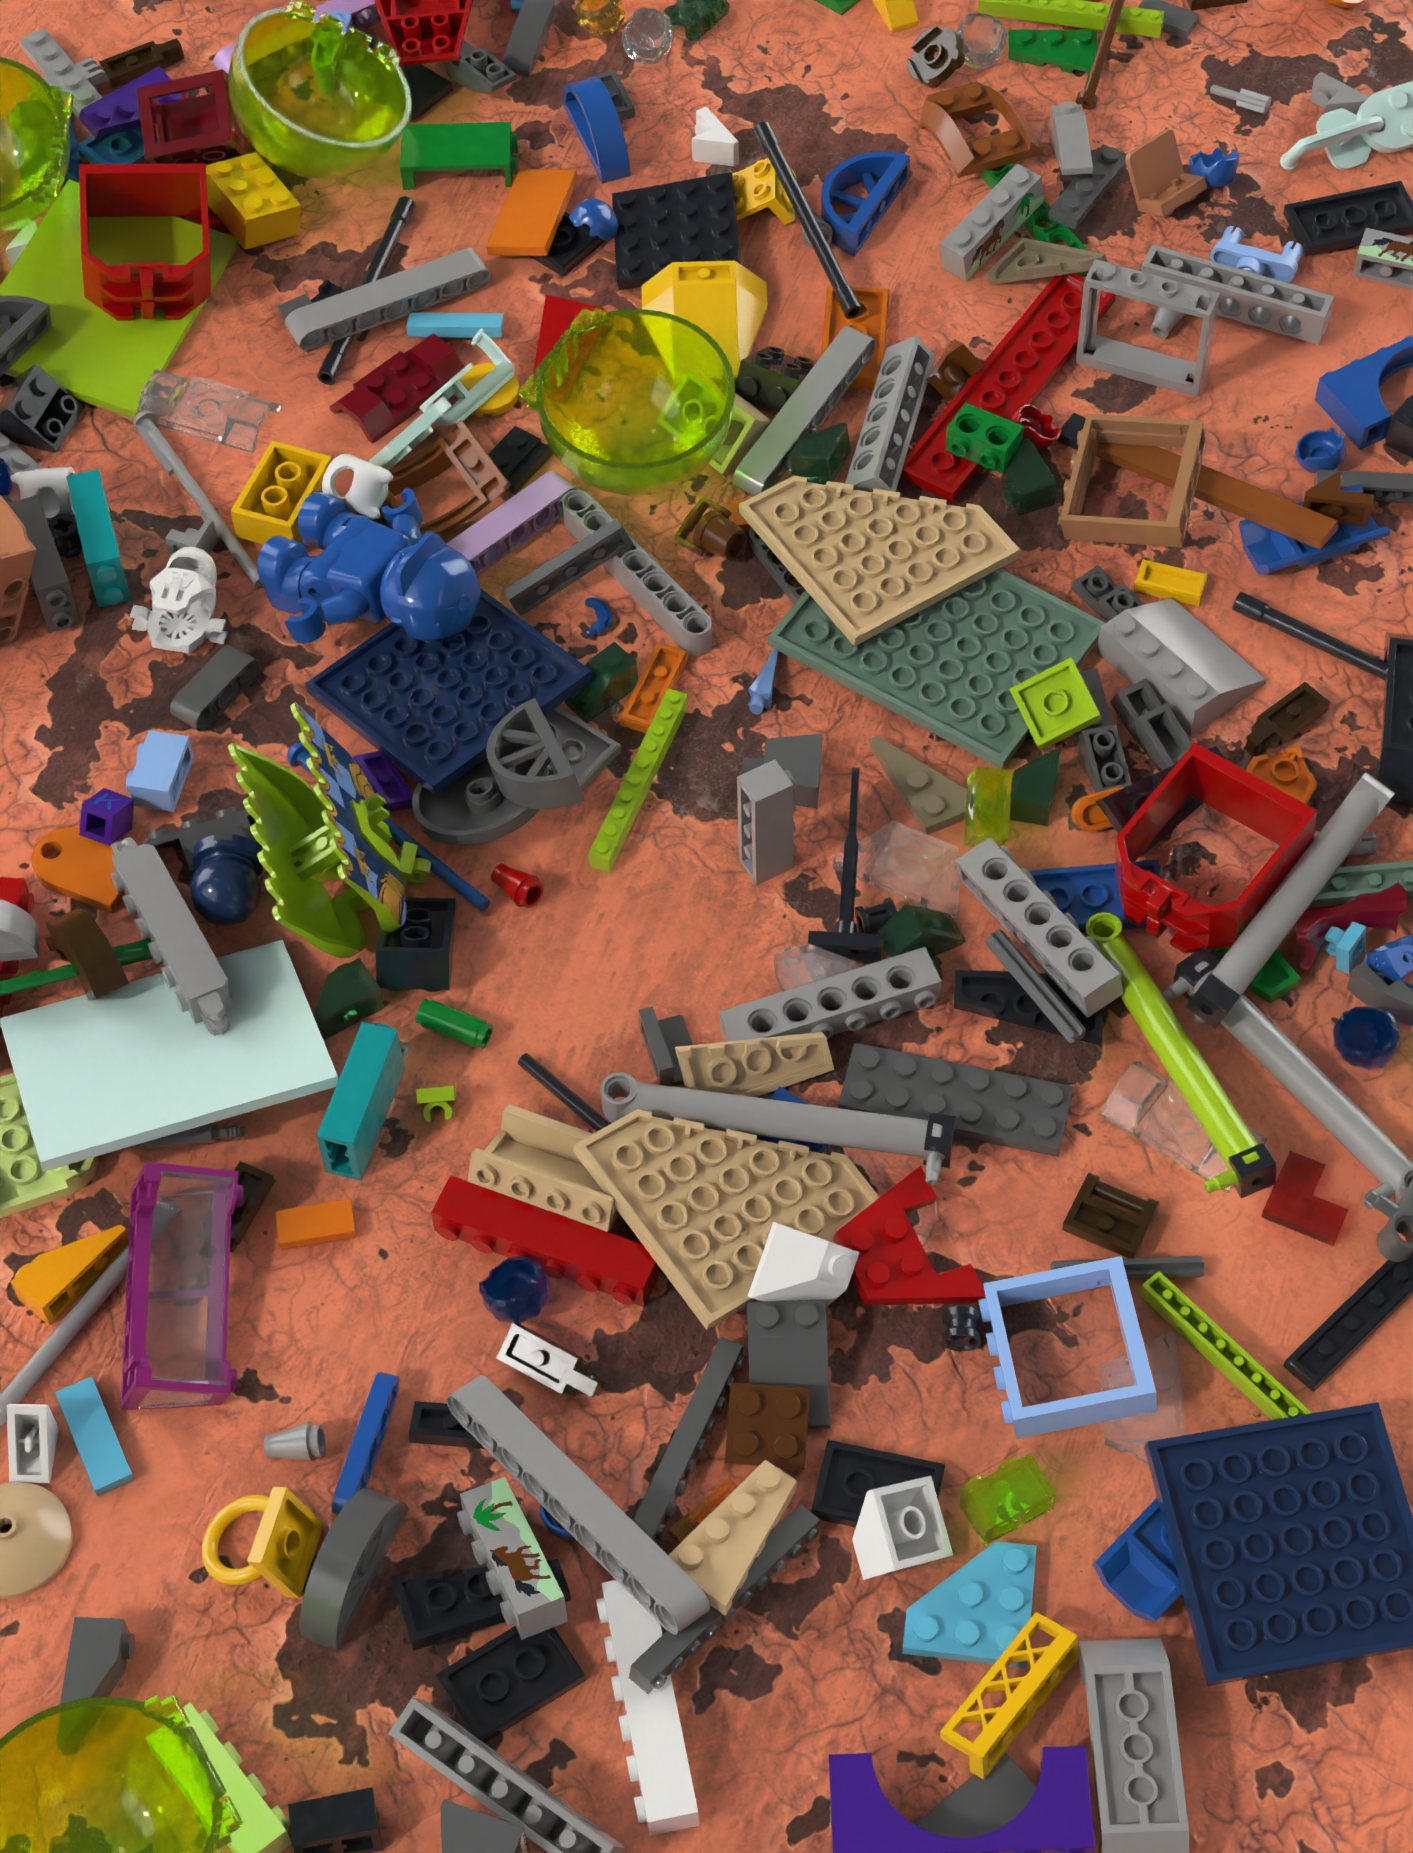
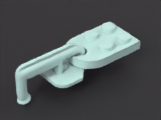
M1413 81L1372 94L1360 106L1357 115L1343 108L1324 113L1316 123L1318 134L1300 139L1287 153L1283 154L1280 159L1282 168L1293 170L1298 165V160L1304 154L1322 148L1325 149L1334 167L1340 170H1348L1363 165L1368 159L1371 148L1383 153H1394L1413 147Z
M481 328L477 331L471 344L480 347L496 367L468 391L458 379L473 367L470 362L419 407L424 412L368 462L389 470L434 431L430 426L432 423L440 426H451L457 424L460 420H465L514 376V365L497 344L484 333V329ZM442 393L445 395V397L442 396L437 402H433ZM455 394L459 400L451 405L447 399Z

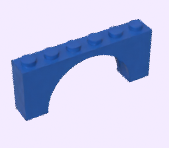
M1407 336L1400 342L1389 347L1380 348L1371 355L1362 359H1356L1342 368L1329 371L1322 377H1319L1315 397L1316 402L1359 450L1387 438L1392 415L1382 402L1379 388L1393 374L1413 367V336Z

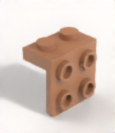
M1163 130L1126 155L1125 160L1138 211L1153 214L1157 217L1169 216L1174 212V209L1194 200L1197 194L1207 189L1205 177L1184 173L1173 130Z

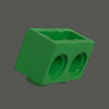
M965 402L947 427L946 451L978 463L987 469L1004 474L1022 449L1024 426Z

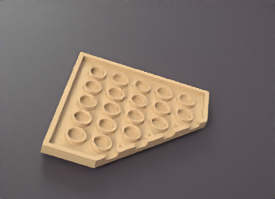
M792 476L739 504L741 516L853 646L866 641L1018 559L1020 554L1019 547L980 505L967 503L966 507L947 505V500L920 496L919 500L900 497V492L873 488V492L854 490V485L827 481L826 485L807 482V477Z
M636 1109L576 1143L573 1152L602 1191L614 1197V1207L706 1330L746 1307L747 1302L756 1301V1299L748 1297V1293L773 1222L834 1243L833 1236L837 1230L880 1198L845 1154L831 1152L830 1155L809 1151L808 1146L779 1140L778 1144L758 1140L757 1135L727 1129L726 1132L704 1128L705 1124L676 1117L671 1121L653 1117L652 1112Z

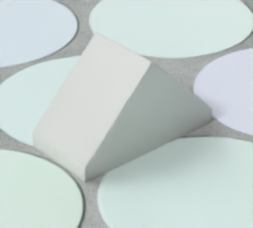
M7 1405L9 1482L49 1483L51 1481L59 1427L48 1405Z

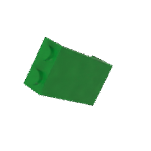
M511 122L402 125L400 172L403 190H415L416 171L504 169L506 187H511L512 174H517L518 172L517 156H513V153H518V134H512Z

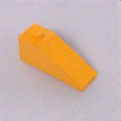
M120 1224L38 1255L31 1263L23 1265L15 1274L14 1279L10 1281L18 1300L50 1326L98 1280L129 1242L127 1229Z

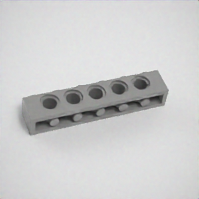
M1153 244L1141 267V272L1220 293L1217 315L1318 345L1329 324L1334 296Z
M916 335L886 348L845 484L854 485V490L873 492V488L896 492L928 383L926 379L931 373L935 355Z
M989 837L955 860L960 882L1087 1018L1123 994L1121 982L1123 973L1119 965L1113 959L1107 960L1101 954L1096 941L1089 935L1085 937L1079 931L1074 918L1069 913L1063 914L1057 908L1053 896L1047 890L1042 892L1036 886L1031 873L1026 868L1020 869L1015 864L1012 854L1005 846L999 847Z
M926 947L720 1011V1033L724 1042L822 1032L829 1039L832 1035L847 1030L856 1031L872 1022L882 1019L891 1020L898 1017L901 1013L916 1008L925 1009L932 1006L935 1002L940 1001L942 981ZM896 986H903V987H905V988H904V989H897V988H895V987H896ZM861 997H870L872 999L863 1000ZM827 1008H836L837 1010H835V1011H829V1010H826V1009H827ZM798 1018L802 1019L803 1021L795 1022L792 1021V1019ZM761 1029L768 1030V1032L760 1033L757 1031Z
M412 1697L388 1733L506 1822L523 1827L526 1837L548 1853H624L626 1849L616 1839L428 1701Z

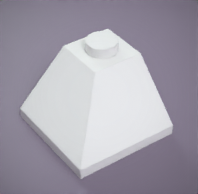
M773 1222L748 1297L762 1302L825 1300L827 1307L847 1290L860 1252Z
M931 1476L867 1491L852 1539L863 1580L953 1556Z

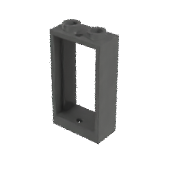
M38 495L8 503L24 524L28 539L37 549L29 579L48 633L81 624L70 584Z

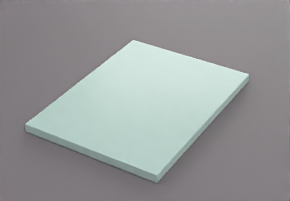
M283 940L217 958L228 978L229 992L234 1001L230 1010L225 1012L230 1027H228L229 1030L223 1033V1035L214 1036V1034H210L203 1021L195 1024L189 1011L181 1012L174 995L177 989L175 986L171 988L167 986L162 973L129 982L128 985L93 1000H88L85 994L0 1018L1 1029L42 1171L44 1172L336 1087L338 1075Z

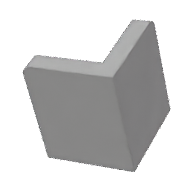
M206 519L199 530L188 528L184 533L171 529L165 538L170 557L183 547H196L210 554L218 542L214 521Z

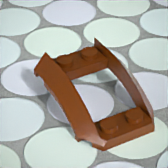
M978 81L929 94L924 101L920 127L921 129L927 128L936 138L948 160L953 162L958 178L1043 154L1042 147L1022 113L997 91ZM997 109L1013 129L966 142L953 120Z
M462 420L457 423L458 428L447 438L443 439L440 437L418 455L389 469L393 475V480L388 482V496L381 507L386 505L391 509L400 507V503L395 498L396 495L402 494L405 488L414 489L430 481L453 464L475 493L446 514L420 525L419 529L422 536L428 531L439 535L460 525L480 512L511 486V483L505 478L480 444L478 438ZM380 507V518L373 519L372 521L389 527Z

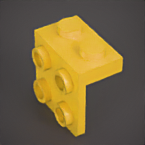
M769 158L760 160L754 165L732 174L737 221L766 207H769L784 225L795 221V211Z

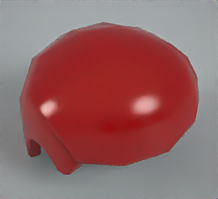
M1029 403L1017 407L1011 416L1012 422L1024 426L1022 447L1029 451H1040L1048 448L1058 440L1061 434L1060 428H1052V415L1042 414L1037 407Z

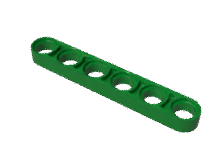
M1012 163L1000 166L1002 168L1000 171H982L981 177L993 189L1014 167ZM1045 201L1022 224L1035 240L1048 243L1065 241L1068 243V247L1088 250L1067 226L1048 218L1050 206ZM1038 222H1048L1052 226L1043 228L1036 224ZM1089 271L1078 272L1075 274L1080 275L1082 277H1086Z

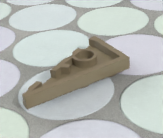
M1022 237L986 273L989 284L1022 281L1089 271L1094 259L1107 262V259L1103 253Z

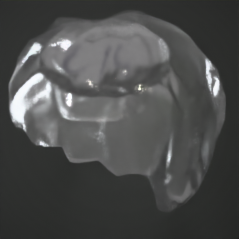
M642 7L635 10L622 33L621 38L624 51L636 63L647 65L656 64L661 61L669 52L674 41V28L670 17L663 11H657L655 8Z
M978 11L973 14L970 13L960 21L955 31L963 43L962 53L965 55L964 64L966 66L979 70L987 69L997 63L1006 44L1007 30L1004 28L1003 23L996 20L993 15Z

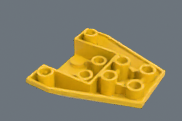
M736 261L672 262L644 283L641 289L642 314L675 381L680 382L689 367L710 372L720 381L737 380L741 360L750 355L768 310L766 282Z

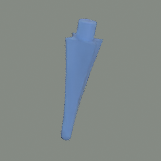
M774 648L759 675L748 689L751 699L747 705L750 706L749 710L754 714H761L763 708L771 710L776 669L781 653Z

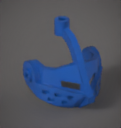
M1413 934L1379 946L1365 955L1364 963L1372 971L1380 973L1388 986L1400 979L1409 988H1413L1412 984L1403 981L1405 976L1413 971Z

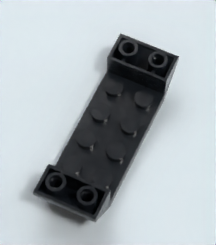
M1386 632L1384 661L1387 664L1381 754L1376 771V780L1395 793L1389 802L1413 805V635Z

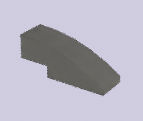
M524 0L502 61L514 73L530 76L549 39V29L559 11V0Z
M1147 679L1117 692L1111 700V705L1131 735L1162 770L1176 764L1191 747V741L1168 703L1163 705L1160 703Z

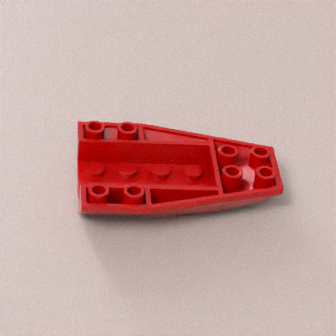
M374 0L398 66L458 60L473 0Z

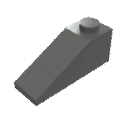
M74 1617L54 1735L62 1752L72 1751L124 1675L127 1659L133 1658L135 1636L130 1633L124 1619Z

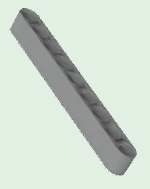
M479 1375L447 1396V1405L459 1423L669 1633L677 1635L710 1610L708 1598L700 1586L488 1378Z

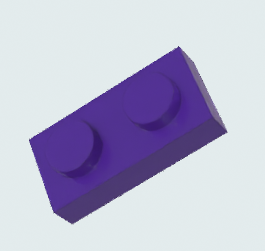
M380 751L353 757L369 781L374 793H378L385 799L386 804L381 805L384 809L391 813L412 808L413 792L388 757Z

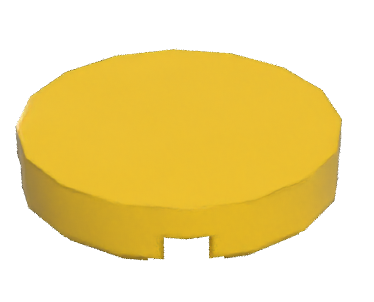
M494 363L474 365L458 380L469 391L491 372L496 365ZM514 374L508 382L471 414L478 417H483V414H491L494 417L511 410L519 398L520 389L517 376Z

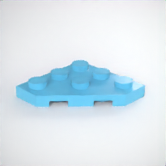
M996 1541L909 1606L906 1612L902 1654L994 1665L1031 1618L1037 1546ZM1027 1661L1011 1663L1009 1667L1026 1668Z

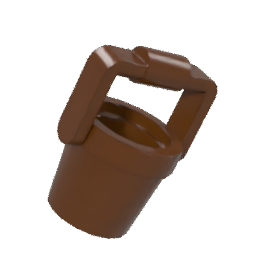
M704 497L697 502L695 507L686 516L675 534V540L682 547L700 557L706 552L732 561L744 553L748 543V535L746 531L729 519L732 513L728 509ZM708 507L713 509L703 515ZM694 528L693 542L695 545L685 540Z

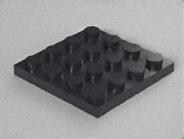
M732 172L612 193V208L619 224L617 234L614 236L616 277L619 290L641 287L672 262L736 261L741 264Z

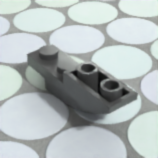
M463 40L458 60L442 62L445 65L447 76L463 87L478 93L493 92L517 79L516 73L484 47L476 50L465 40Z
M1098 668L1079 671L1103 718L1074 734L1089 780L1096 793L1118 786H1129L1132 784L1117 726L1116 724L1113 725Z

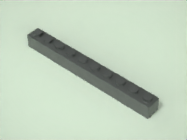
M1317 469L1314 486L1332 475L1342 472L1340 490L1360 484L1364 494L1374 495L1373 501L1413 503V474L1323 469Z
M720 1337L633 1519L655 1543L657 1539L661 1540L665 1533L666 1525L664 1524L667 1518H671L675 1512L676 1498L678 1495H683L687 1484L685 1479L688 1474L693 1473L697 1463L695 1458L698 1452H703L707 1442L705 1437L708 1431H713L717 1418H715L718 1410L722 1411L726 1402V1397L724 1396L727 1390H730L731 1382L735 1383L736 1376L734 1375L737 1369H742L746 1356L743 1355V1345Z
M800 1504L768 1535L765 1547L759 1558H755L748 1571L745 1583L741 1589L737 1590L732 1599V1606L727 1615H723L710 1606V1610L677 1635L666 1631L631 1664L629 1679L647 1694L654 1688H661L672 1671L677 1672L689 1655L694 1656L700 1650L705 1639L713 1638L724 1621L728 1623L741 1605L744 1607L750 1602L755 1591L758 1589L760 1591L763 1590L774 1573L778 1575L790 1558L795 1559L800 1554L804 1544L815 1540L819 1533L817 1529L820 1519Z

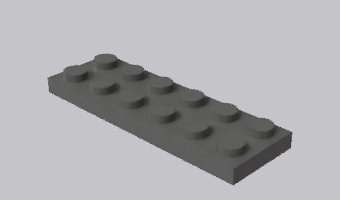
M854 1043L838 1108L928 1120L929 1113L956 1116L954 1136L1059 1157L1073 1086Z

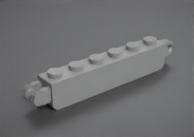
M131 837L111 844L114 854L111 858L115 871L110 873L114 887L118 893L124 891L126 894L122 896L125 907L130 916L137 915L138 919L135 920L142 939H150L151 943H148V947L155 963H163L164 967L161 968L167 986L169 988L176 987L177 991L174 992L181 1012L189 1011L195 1024L203 1021L210 1034H214V1036L223 1035V1033L229 1030L228 1027H230L225 1012L230 1010L234 1002L229 992L228 978L154 845L142 844L138 846Z

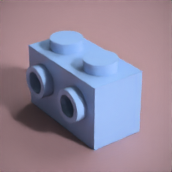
M148 731L144 743H140L138 746L135 768L133 771H129L126 778V790L130 791L131 798L134 799V806L169 812L175 811L194 759L189 736Z

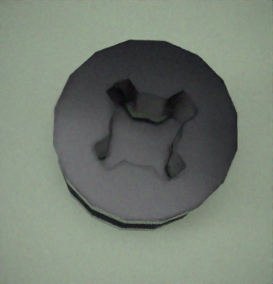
M954 1306L946 1309L942 1313V1321L946 1326V1331L942 1334L943 1346L953 1351H971L979 1348L981 1345V1334L977 1331V1327L981 1324V1312L968 1306Z

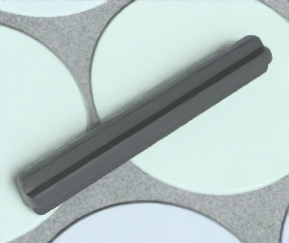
M996 930L994 933H991L987 937V946L1069 1043L1074 1044L1085 1036L1086 1029L1004 931Z
M1201 1256L1122 1259L1128 1280L1149 1279L1158 1271L1166 1278L1204 1276V1260ZM1104 1259L1051 1262L1050 1270Z

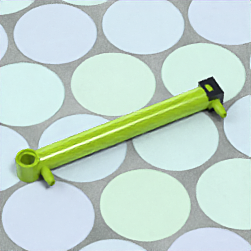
M1106 912L1091 916L1086 922V937L1088 935L1091 936L1098 944L1101 954L1107 960L1113 959L1119 965L1123 973L1121 978L1123 994L1120 998L1228 1168V1171L1216 1175L1204 1183L1206 1191L1212 1193L1233 1185L1240 1198H1243L1276 1184L1275 1160L1264 1143L1258 1145L1122 932L1120 919L1116 915Z

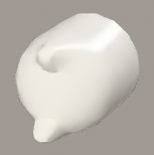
M341 454L329 464L324 474L322 491L343 500L349 512L367 516L371 520L378 519L381 516L379 509L388 496V482L393 480V475L389 470L350 454ZM352 469L354 471L352 486L348 493L341 497L334 488L335 477L342 470Z
M72 467L40 468L16 472L10 476L11 481L19 486L20 500L38 495L47 522H50L53 517L60 514H70L75 517L66 476L75 474Z

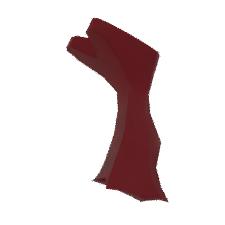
M1399 881L1380 892L1360 894L1350 901L1333 908L1306 909L1297 921L1300 973L1311 972L1321 946L1326 941L1324 937L1331 926L1346 929L1354 921L1366 927L1392 929L1396 934L1399 914L1408 910L1406 891L1399 884Z

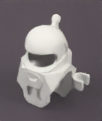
M183 547L176 551L169 558L166 568L155 575L150 581L152 611L144 606H133L130 613V618H135L132 630H147L153 648L190 653L200 646L205 638L213 643L224 644L227 637V631H223L226 620L213 618L217 600L215 588L217 571L212 557L206 551L196 547Z

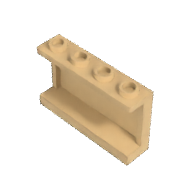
M509 1104L503 1111L501 1129L484 1151L476 1148L471 1153L468 1182L606 1232L609 1231L620 1215L614 1207V1197L602 1191L573 1152L576 1143L593 1133Z

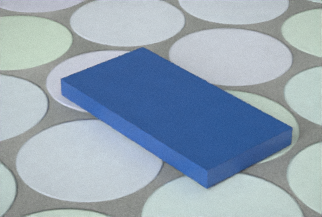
M1159 859L1135 861L1134 865L1162 878ZM1116 863L1029 871L1036 882V886L1042 892L1047 890L1053 896L1057 908L1063 914L1069 913L1074 918L1081 933H1086V922L1088 919L1101 912L1116 915L1122 923V930L1147 928V918L1139 927L1124 917L1115 876Z

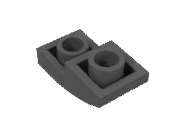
M1099 565L1075 580L1071 586V589L1090 608L1108 621L1126 609L1144 605L1124 582L1117 586Z
M1364 962L1352 969L1347 987L1352 994L1382 1015L1400 1023L1413 1026V988H1409L1400 979L1388 986L1382 975L1377 971H1372Z

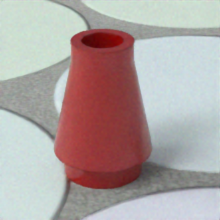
M503 863L497 865L492 871V882L497 884L516 906L531 908L541 899L543 885L537 876L508 867Z

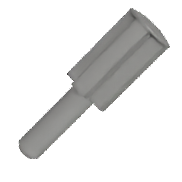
M1212 85L1210 88L1211 94L1237 101L1236 106L1261 114H1266L1271 104L1270 96L1241 88L1240 92L1217 85Z

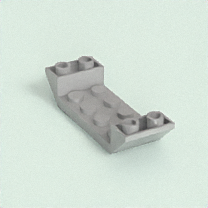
M1161 1638L1078 1641L1081 1684H1085L1101 1838L1098 1853H1189V1826L1170 1663Z

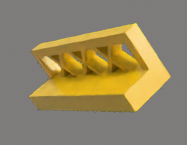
M1035 1612L940 1731L941 1739L969 1756L970 1772L985 1780L1079 1659L1078 1635ZM1038 1629L1055 1637L1050 1646L1031 1648L1030 1639ZM1029 1660L1031 1670L1026 1676L1008 1679L1006 1669L1011 1663ZM1005 1690L1007 1700L1002 1707L983 1708L982 1699L987 1693ZM981 1721L983 1731L973 1743L956 1733L964 1723Z

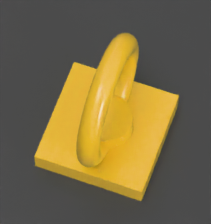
M273 1487L270 1497L265 1495L244 1496L232 1501L216 1514L203 1538L202 1560L208 1573L221 1583L243 1585L263 1576L285 1597L300 1598L324 1523L287 1487ZM250 1511L264 1512L247 1560L250 1565L238 1569L228 1568L223 1565L218 1556V1544L227 1526L244 1513Z

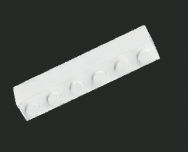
M617 1580L602 1583L604 1598L596 1599L600 1624L608 1622L611 1636L603 1638L607 1661H616L618 1675L611 1677L615 1702L623 1700L626 1715L618 1716L623 1742L631 1740L634 1755L626 1756L631 1782L639 1781L642 1795L634 1797L638 1823L647 1822L649 1836L699 1826L698 1808L671 1674L667 1676V1680L661 1688H654L649 1694L629 1679L631 1664L663 1635L661 1625Z

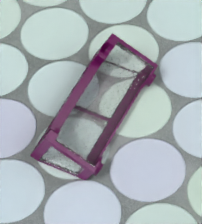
M146 1162L131 1188L120 1409L122 1410L222 1405L230 1392L234 1393L237 1370L231 1369L230 1361L226 1360L231 1215L235 1208L241 1207L243 1200V1185H238V1171Z

